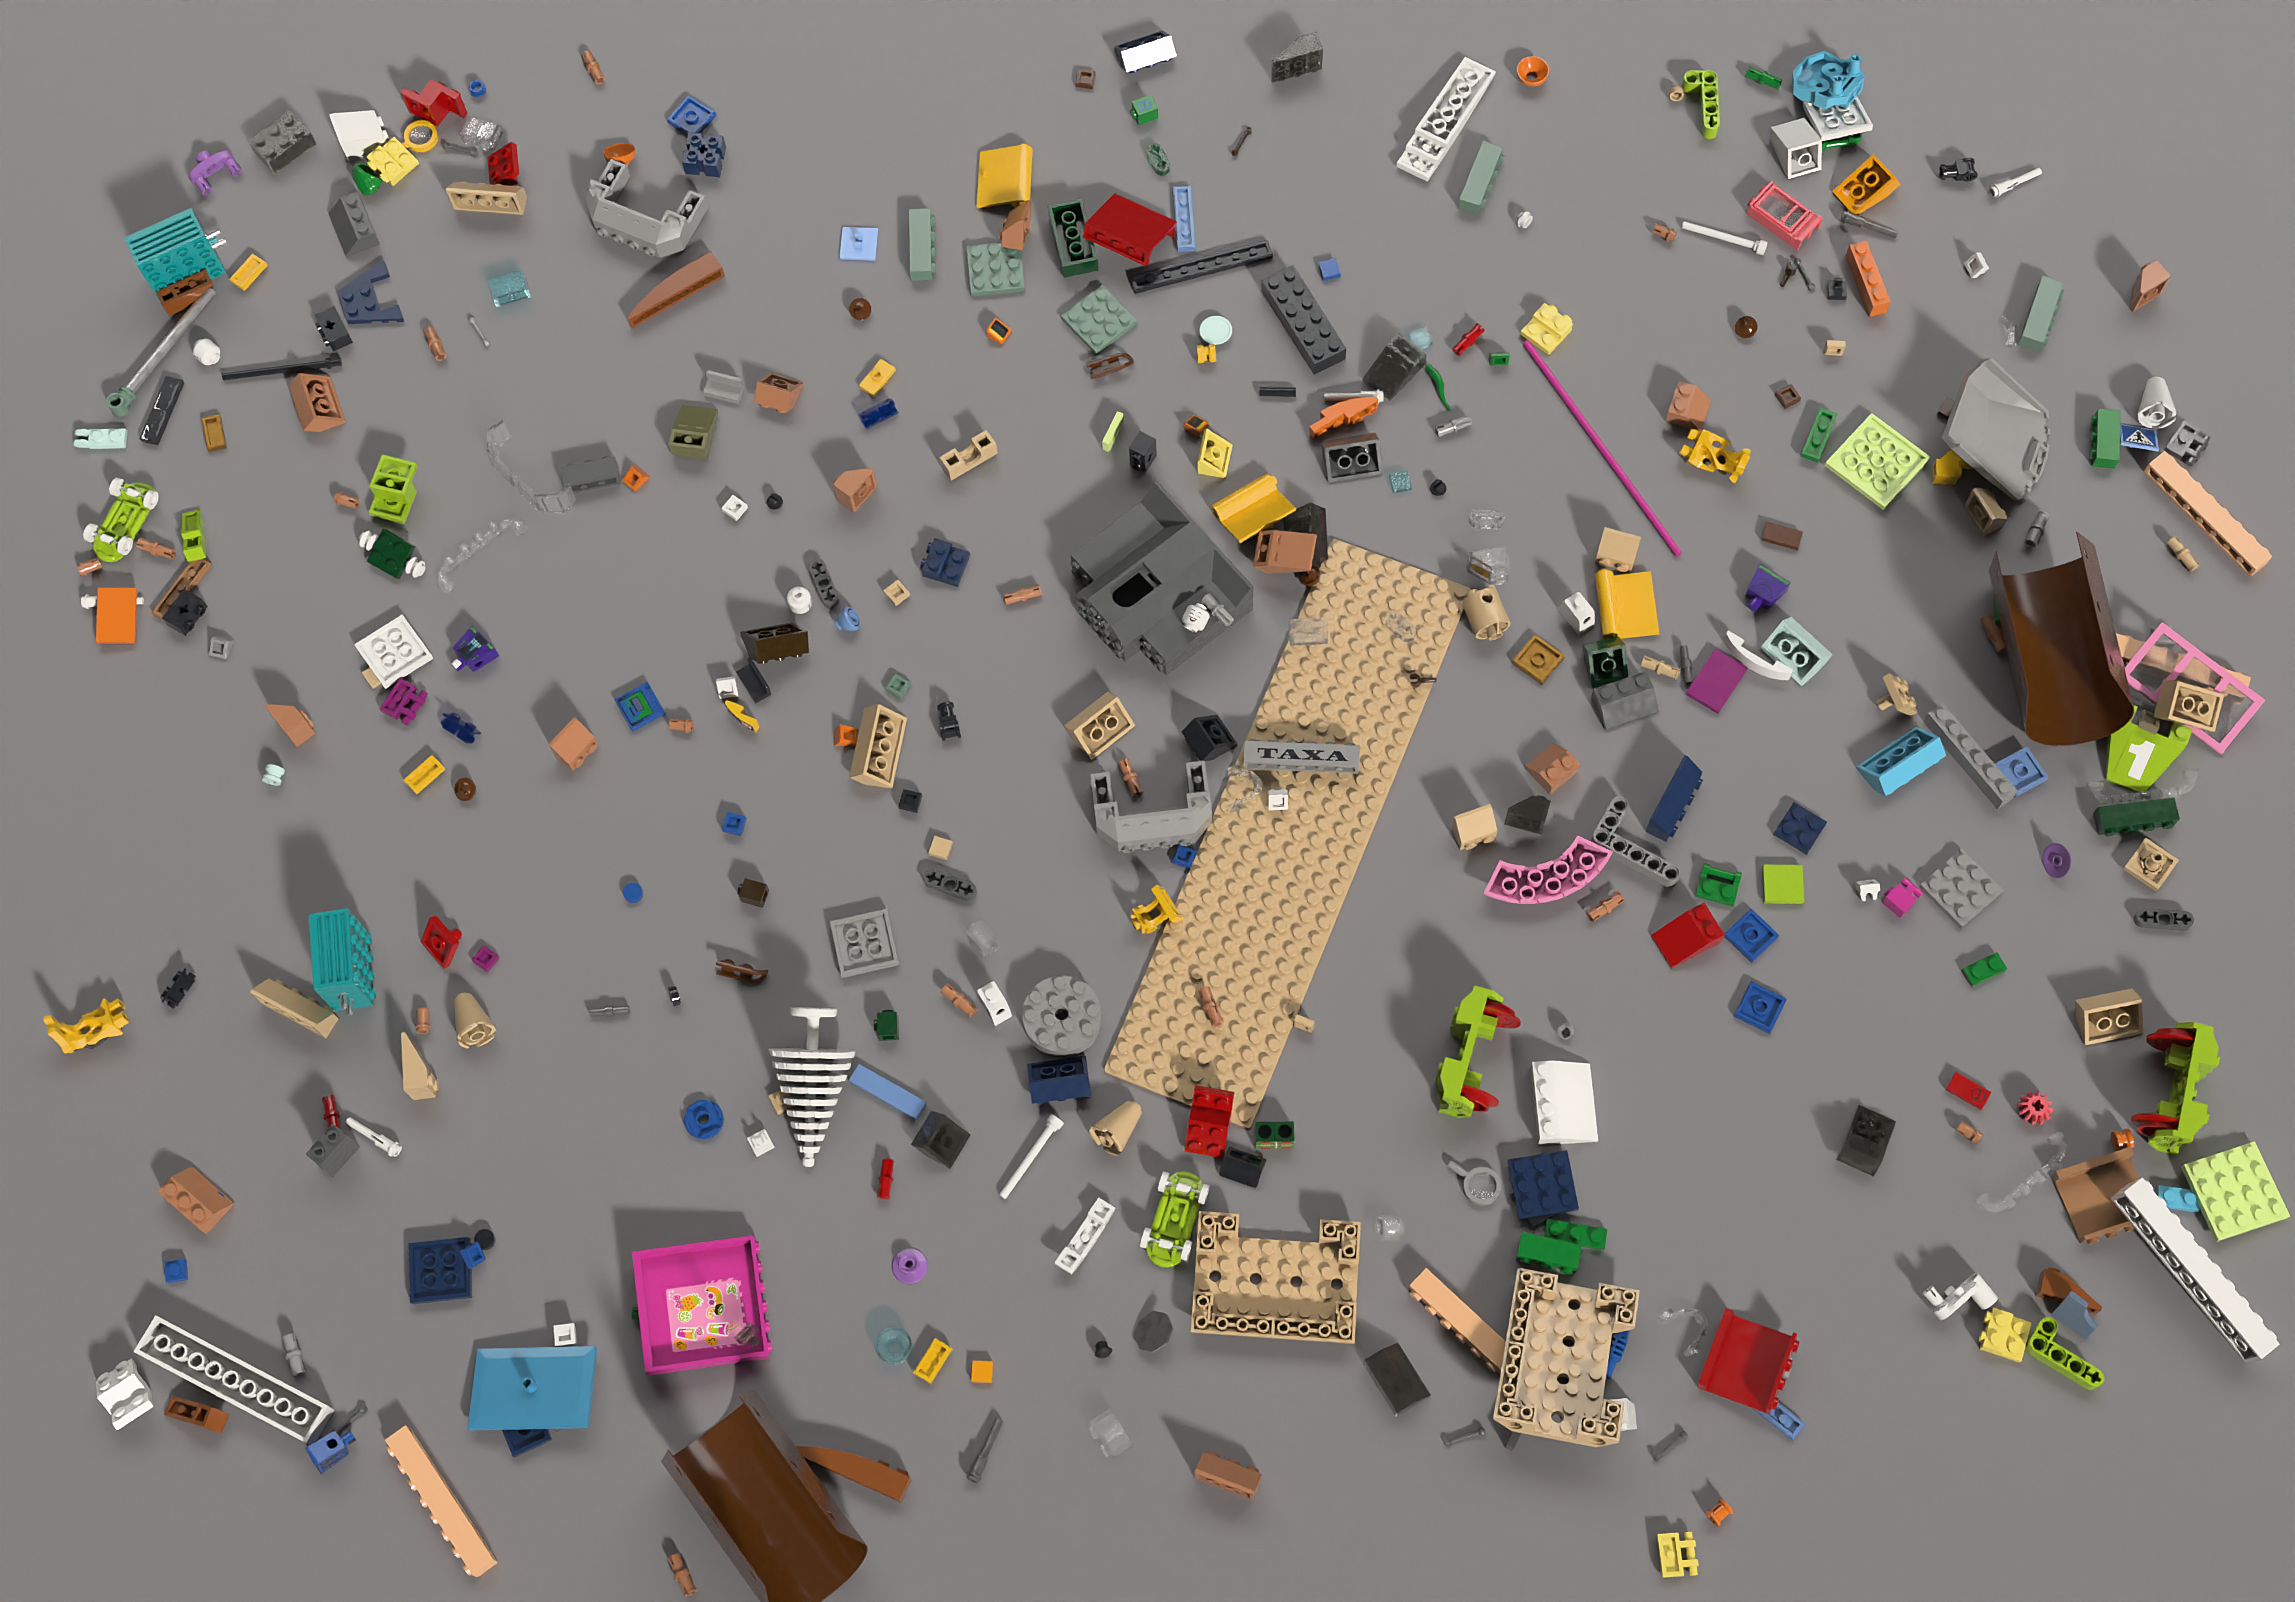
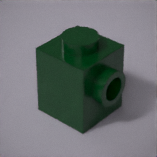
M888 1009L883 1010L882 1013H877V1019H874V1031H877L879 1041L899 1040V1017L897 1012Z

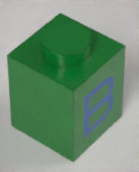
M1148 95L1132 101L1130 113L1133 120L1136 119L1138 124L1141 125L1158 118V107L1152 95Z

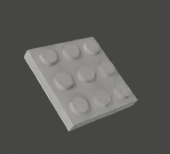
M1963 849L1959 850L1919 886L1960 929L2004 891Z
M887 909L830 921L842 978L899 965Z

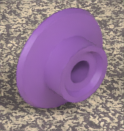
M2053 843L2044 850L2042 863L2047 874L2054 878H2061L2070 870L2072 857L2063 845Z
M914 1248L900 1251L892 1262L894 1276L905 1284L919 1282L928 1270V1261L925 1255ZM908 1262L913 1263V1266L911 1268L906 1267V1264Z

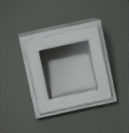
M221 636L211 637L208 655L227 659L234 640Z

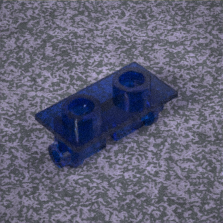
M886 399V401L866 411H862L858 416L865 428L869 429L899 412L894 406L893 399Z
M457 713L442 714L446 717V719L444 718L441 721L442 728L453 735L459 730L456 737L466 744H472L475 740L474 735L481 734V732L476 730L474 724L470 722L465 723Z

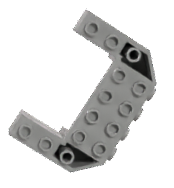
M613 159L609 161L598 181L591 179L585 200L597 233L602 237H609L619 244L629 245L634 250L644 251L649 256L661 258L684 250L708 209L705 196L691 190L688 191L677 212L667 210L661 221L617 204L616 200L629 180L630 174L627 165Z
M1205 761L1186 763L1189 793L1186 794L1187 806L1118 814L1117 802H1113L1110 773L1090 774L1097 835L1113 848L1124 853L1133 852L1135 849L1151 850L1153 847L1170 848L1173 845L1188 846L1195 843L1212 823L1210 791L1208 789Z

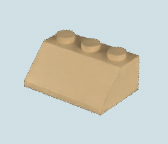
M1106 692L1064 725L1072 740L1090 760H1093L1135 726L1118 697L1110 692Z
M2133 988L2075 1000V1017L2085 1045L2143 1034L2142 999Z

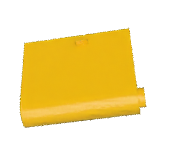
M1020 144L980 151L977 208L1010 203L1016 208L1025 201L1030 200L1033 158L1031 146Z
M1268 473L1210 505L1215 518L1239 543L1296 511V508L1277 490L1276 478Z
M1609 569L1598 570L1595 574V583L1603 638L1608 639L1619 636L1623 639L1658 635L1659 627L1651 571L1613 575V572L1609 571Z

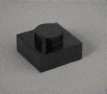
M903 789L898 806L899 809L918 813L922 793Z

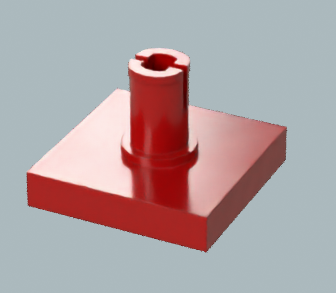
M434 915L429 918L420 942L441 967L445 969L452 962L462 933L458 928L449 931L441 920Z

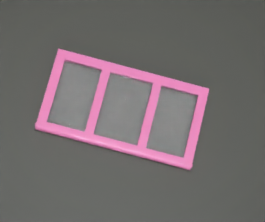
M2163 622L2159 624L2124 667L2128 684L2155 705L2158 702L2163 680L2179 681L2224 694L2215 732L2187 726L2193 729L2192 733L2220 755L2224 753L2228 745L2265 702V699Z

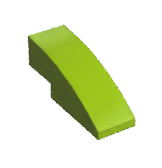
M201 509L182 513L181 535L183 538V552L187 561L191 562L206 558V538Z

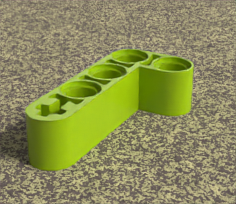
M1710 70L1687 71L1684 74L1681 87L1685 93L1699 94L1701 134L1706 139H1713L1717 136L1720 125L1717 74Z
M2045 1317L2035 1325L2025 1346L2029 1355L2085 1389L2093 1390L2102 1385L2104 1374L2101 1370L2052 1341L2058 1330L2056 1320L2051 1317ZM2042 1324H2047L2050 1327V1333L2043 1330ZM2033 1341L2040 1343V1350L2034 1348ZM2051 1352L2058 1354L2059 1361L2052 1359ZM2070 1363L2077 1366V1372H2073L2070 1369ZM2091 1375L2094 1377V1383L2091 1382Z

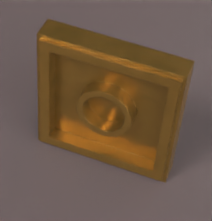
M1534 634L1513 659L1512 664L1543 685L1565 658V655Z

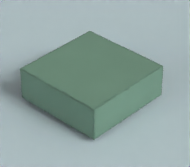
M895 673L886 685L885 690L902 699L911 686V682Z

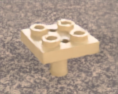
M1890 673L1883 676L1890 694L1877 699L1879 708L1883 711L1895 704L1897 711L1912 716L1918 713L1915 708L1917 703L1908 692L1910 688L1906 680Z
M2145 838L2123 870L2157 892L2179 859Z

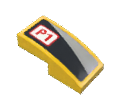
M726 700L725 705L731 716L745 728L757 733L760 727L757 719L747 716L743 706Z

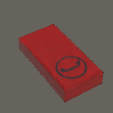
M1958 1072L1954 1073L1945 1089L1980 1110L1983 1109L1992 1093Z

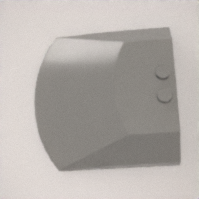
M1989 357L1981 360L1962 379L1942 439L1972 468L2016 501L2032 490V485L2038 482L2046 465L2050 446L2047 444V435H2050V429L2047 428L2046 420L2050 418L2049 411L1993 358Z

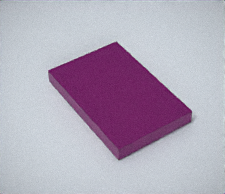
M1715 648L1685 695L1718 714L1746 673L1748 667Z

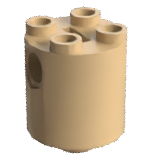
M1490 585L1479 591L1477 589L1469 591L1467 593L1468 597L1464 599L1462 605L1477 639L1489 640L1500 638L1503 632L1510 627L1511 622L1495 586Z

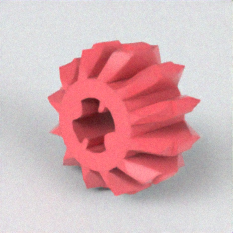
M2029 1091L2027 1096L2023 1095L2020 1098L2022 1102H2019L2018 1107L2022 1110L2019 1111V1115L2026 1116L2023 1119L2024 1122L2030 1119L2031 1125H2034L2036 1122L2042 1125L2044 1120L2048 1121L2051 1118L2049 1114L2053 1112V1109L2049 1106L2052 1104V1101L2045 1100L2047 1094L2041 1097L2040 1091H2036L2035 1094Z

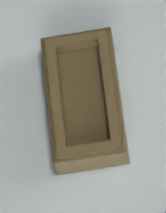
M2142 710L2139 715L2138 727L2156 735L2159 730L2160 719L2154 717L2153 713Z

